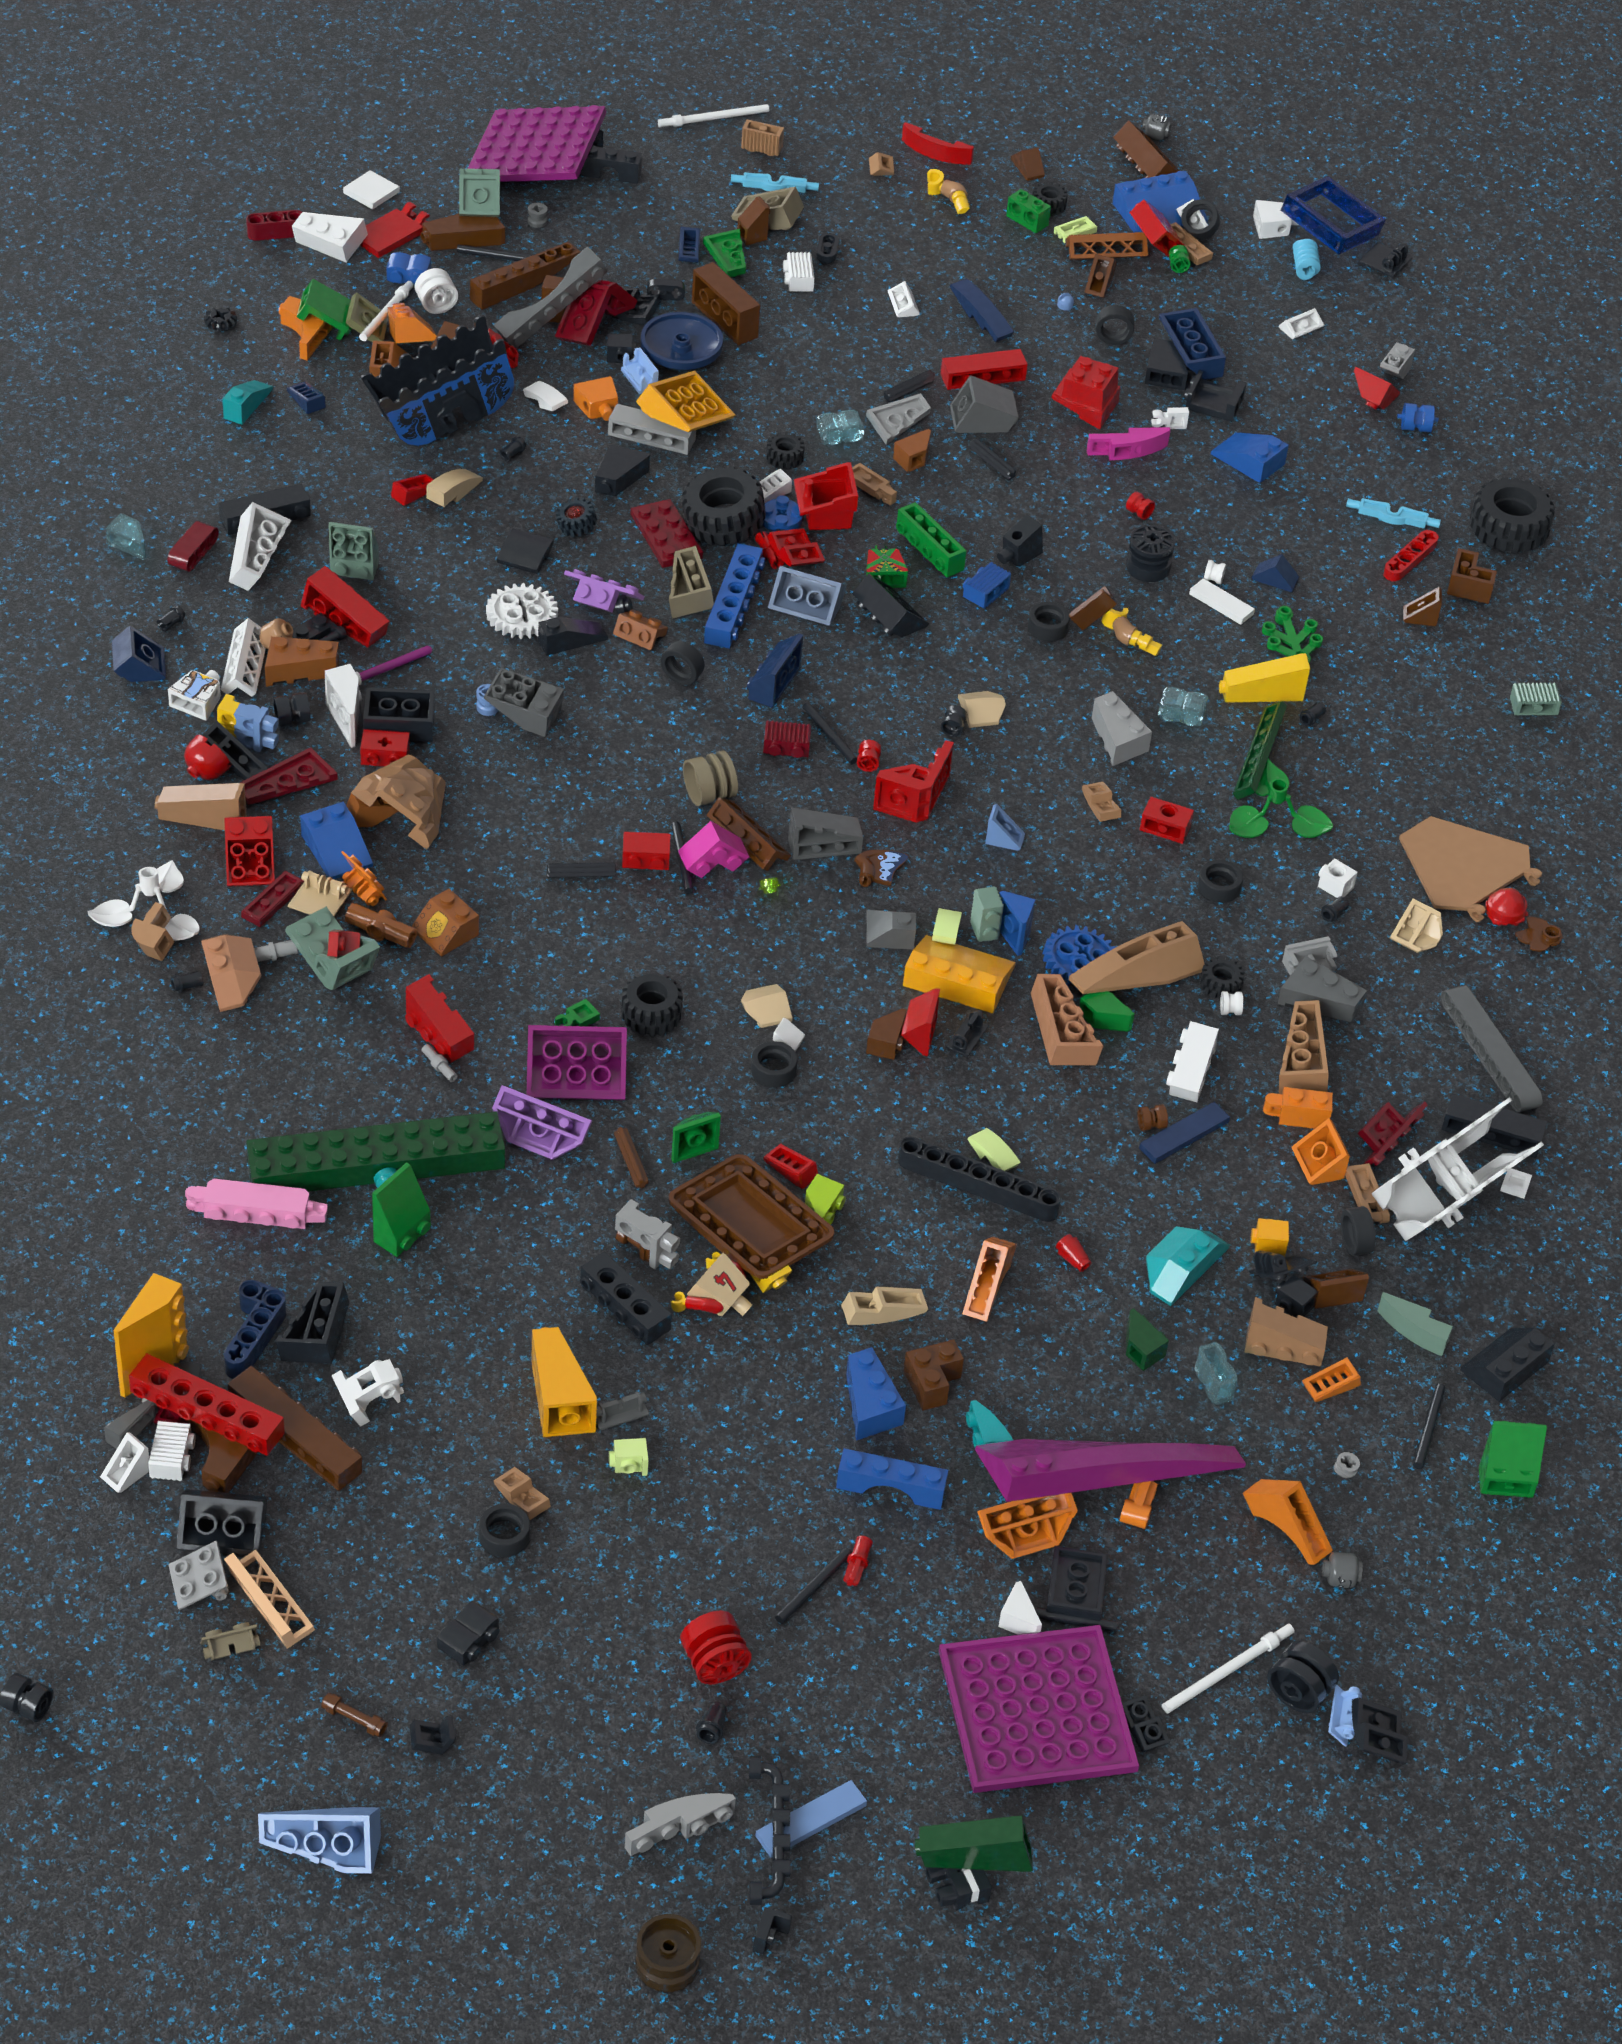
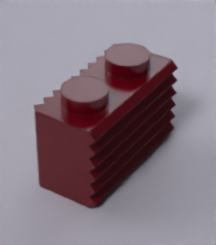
M766 721L763 753L772 756L808 757L811 725Z

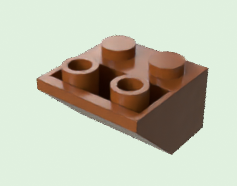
M373 341L369 366L370 373L375 377L379 376L380 368L384 363H390L393 367H397L400 356L407 352L395 342Z

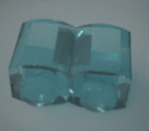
M845 410L838 414L824 413L817 416L816 428L822 444L834 445L842 441L856 442L863 439L864 426L858 411Z
M1166 687L1159 704L1158 717L1171 722L1180 721L1189 726H1201L1207 709L1208 696L1199 692H1185L1179 688Z
M1217 1342L1199 1346L1195 1373L1199 1380L1205 1384L1208 1398L1217 1405L1233 1400L1237 1384V1374L1235 1369L1226 1362L1227 1356L1222 1346Z

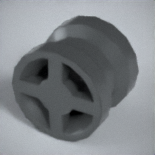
M542 203L529 205L528 224L535 228L544 227L547 224V206Z

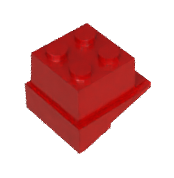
M1080 356L1072 369L1070 368L1051 398L1077 413L1080 419L1101 429L1119 402L1121 387L1118 386L1119 368Z
M851 462L828 467L826 471L794 479L800 516L806 515L809 530L851 529L853 514L857 512L858 492Z

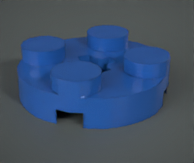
M780 495L776 499L765 503L766 517L763 526L768 530L798 529L801 526L803 515L800 516L798 504L789 500L787 496Z

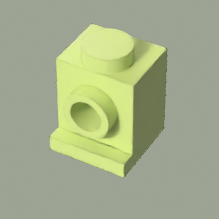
M646 1438L614 1440L613 1451H609V1466L615 1468V1473L630 1474L642 1472V1476L648 1475Z

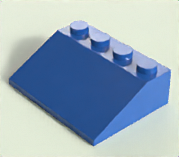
M1178 171L1176 173L1115 184L1113 205L1133 232H1143L1129 213L1143 199L1159 210L1169 224L1176 222L1184 228L1181 217L1176 209L1192 199L1199 200L1200 197L1194 181L1186 171ZM1200 210V212H1201L1202 216L1204 217L1206 223H1208V219H1207V216H1206V214H1205V211H1204V210Z

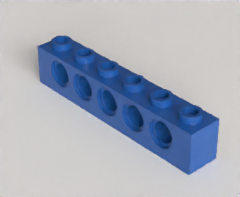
M737 544L706 623L704 643L730 649L732 641L737 640L738 626L743 625L744 612H747L749 609V598L754 596V584L758 585L759 571L764 570L766 558L762 557L763 548Z

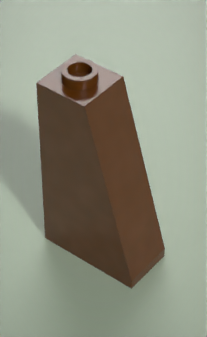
M458 213L422 223L423 232H421V239L431 251L457 249L458 244L474 247L505 244V227L497 217L459 216Z

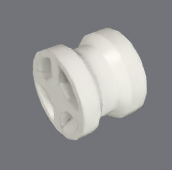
M1209 560L1204 579L1207 581L1213 580L1216 584L1221 585L1226 564H1216L1213 560Z
M1227 991L1221 992V1015H1227L1228 1013L1242 1015V992H1235L1234 994H1229Z

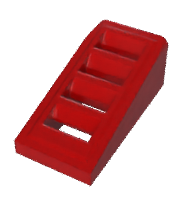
M422 474L395 481L392 485L391 497L403 506L410 504L427 494V485L434 479L427 474Z
M781 1143L763 1157L767 1164L801 1189L808 1186L818 1174L815 1161Z

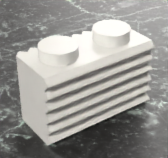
M788 252L787 260H783L785 285H788L789 291L813 292L814 272L811 253Z
M158 1421L148 1463L149 1475L152 1479L161 1478L163 1480L181 1481L184 1471H189L191 1456L188 1455L189 1449H194L196 1439L195 1433H191V1424Z

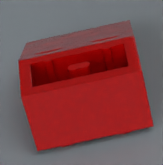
M272 816L224 818L227 887L270 885L275 880Z

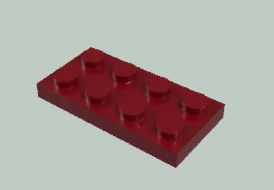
M671 499L631 508L630 515L662 568L673 566L675 551L694 546L698 550L700 559H703L702 549Z

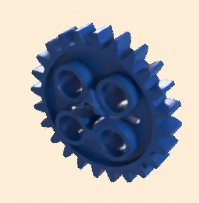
M1075 925L1074 930L1066 926L1065 931L1059 928L1056 934L1052 932L1050 938H1047L1042 954H1044L1043 961L1047 962L1045 968L1052 969L1050 974H1060L1063 980H1066V985L1069 986L1072 983L1069 980L1071 974L1116 947L1110 946L1112 940H1103L1105 934L1096 935V929L1088 932L1087 926L1080 930Z

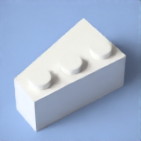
M302 212L292 225L297 243L346 263L368 235L363 218Z
M1190 1021L1188 1029H1183L1180 1043H1183L1181 1050H1176L1173 1064L1177 1065L1175 1071H1170L1166 1085L1170 1086L1169 1095L1198 1102L1207 1070H1209L1212 1054L1216 1050L1219 1029Z

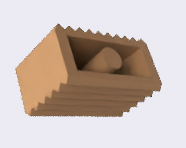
M747 119L742 128L741 148L751 152H764L769 156H778L783 147L784 127Z

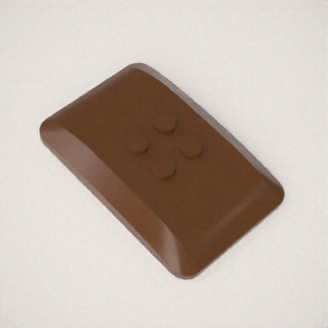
M736 1154L673 1189L669 1194L670 1205L694 1229L718 1250L726 1254L728 1258L737 1262L741 1268L756 1278L767 1279L768 1276L775 1274L788 1265L794 1264L834 1238V1228L746 1155Z

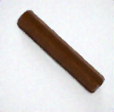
M619 1127L614 1132V1136L635 1187L644 1188L649 1183L644 1167L628 1129Z

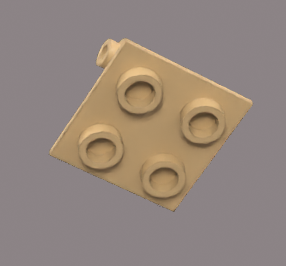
M310 870L308 872L304 871L301 877L304 883L290 901L288 907L312 914L327 906L332 915L335 916L352 889L345 885L343 881L340 882L331 877L326 879L325 875L319 877V874L313 873Z

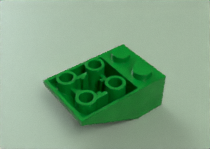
M1493 1421L1479 1465L1481 1494L1533 1498L1539 1481L1547 1425Z

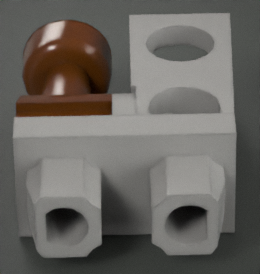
M630 1199L616 1214V1241L622 1244L630 1242L637 1247L640 1258L643 1261H648L649 1266L656 1270L660 1264L672 1269L679 1260V1254L674 1251L680 1244V1238L671 1233L672 1224L666 1221L662 1223L659 1218L647 1216L639 1211V1204Z

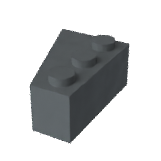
M791 807L788 841L793 860L862 853L863 834L857 817Z
M1305 956L1281 987L1278 1004L1285 1006V1003L1294 1005L1295 1001L1319 1000L1320 1011L1323 1016L1352 1022L1364 1006L1367 990Z

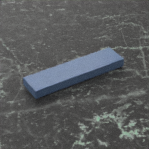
M850 1780L790 1812V1826H784V1834H790V1847L866 1807L867 1800L853 1781ZM770 1823L757 1830L755 1837L771 1858L773 1857V1826Z

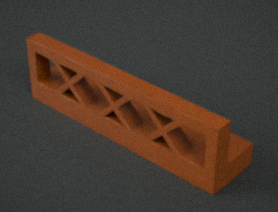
M1144 232L1069 235L1065 239L1066 247H1069L1070 260L1094 259L1097 253L1091 248L1092 246H1104L1106 249L1099 255L1110 258L1148 256L1147 237ZM1132 244H1142L1143 252H1135L1130 246ZM1123 245L1125 249L1121 253H1116L1111 246ZM1084 246L1087 249L1083 254H1074V247Z

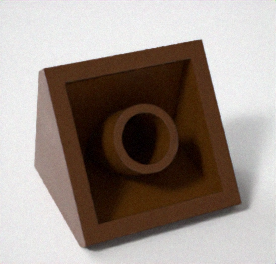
M1353 1269L1303 1276V1281L1318 1291L1315 1309L1363 1301L1369 1280L1368 1273Z

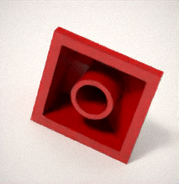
M1355 367L1354 373L1361 397L1366 401L1365 405L1375 410L1379 407L1384 410L1399 396L1400 391L1391 383Z

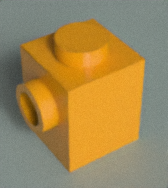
M1258 1218L1257 1227L1251 1230V1243H1255V1252L1262 1250L1281 1254L1285 1257L1289 1242V1221Z

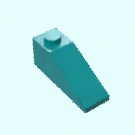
M256 380L233 386L222 398L224 419L242 425L270 394L273 386Z

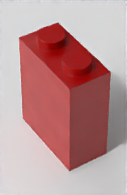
M1145 199L1136 204L1129 212L1151 244L1169 257V251L1173 246H1185L1164 215Z

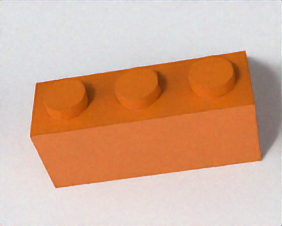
M404 303L392 304L393 307H388L389 332L396 344L434 341L437 337L430 324L409 306H405Z

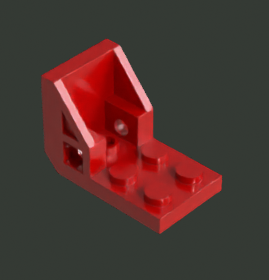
M945 740L942 748H938L935 753L934 763L930 762L928 768L910 764L880 770L876 777L873 810L916 823L927 820L950 777L954 742Z

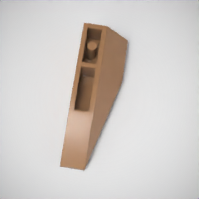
M1181 921L1146 933L1108 951L1071 974L1069 980L1082 994L1170 984L1201 973L1205 963L1197 935Z

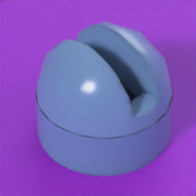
M1063 293L1059 296L1057 302L1059 309L1071 310L1073 308L1074 299L1071 294Z

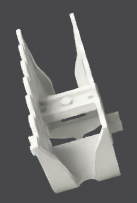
M1510 1097L1448 1140H1443L1423 1155L1419 1156L1414 1147L1410 1149L1407 1153L1411 1156V1160L1407 1158L1406 1154L1398 1158L1404 1166L1401 1170L1402 1172L1371 1193L1383 1211L1390 1209L1396 1214L1397 1220L1393 1225L1405 1241L1441 1219L1448 1228L1453 1226L1455 1223L1451 1220V1216L1455 1218L1456 1222L1464 1218L1457 1208L1482 1192V1188L1544 1145L1540 1142L1536 1146L1518 1154L1503 1153L1473 1174H1471L1461 1160L1458 1153L1488 1133L1492 1119L1506 1104L1512 1101ZM1426 1160L1429 1161L1436 1176V1182L1456 1199L1447 1208L1443 1207L1416 1169Z

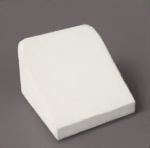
M786 1018L782 1019L773 1034V1041L783 1042L791 1046L795 1052L805 1038V1034Z

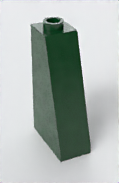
M1022 1815L919 1827V1838L915 1839L916 1855L922 1857L925 1867L1019 1872L1033 1871L1032 1845Z

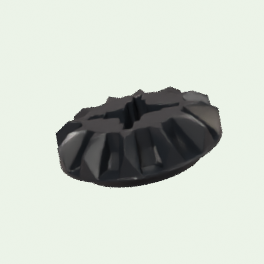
M212 308V311H206L204 323L212 330L225 331L237 324V316L235 311H230V308Z

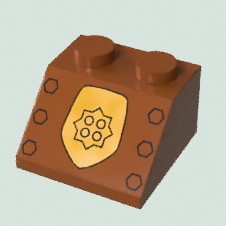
M447 889L429 900L412 927L416 928L417 935L442 957L479 935V915L452 890Z

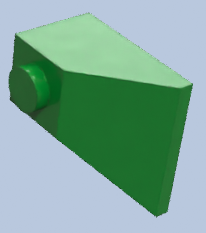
M704 1112L692 1115L674 1126L672 1162L677 1163L719 1149L721 1115L717 1112Z

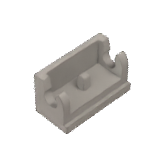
M1329 936L1286 945L1282 962L1289 975L1294 972L1305 956L1335 971L1336 964L1332 958H1336L1337 953L1330 942Z

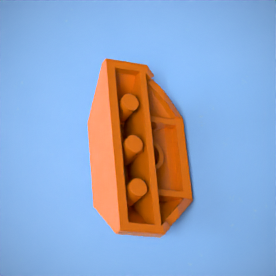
M1072 1493L1011 1501L977 1512L986 1538L1011 1559H1015L1060 1545L1072 1518L1075 1517L1078 1510Z

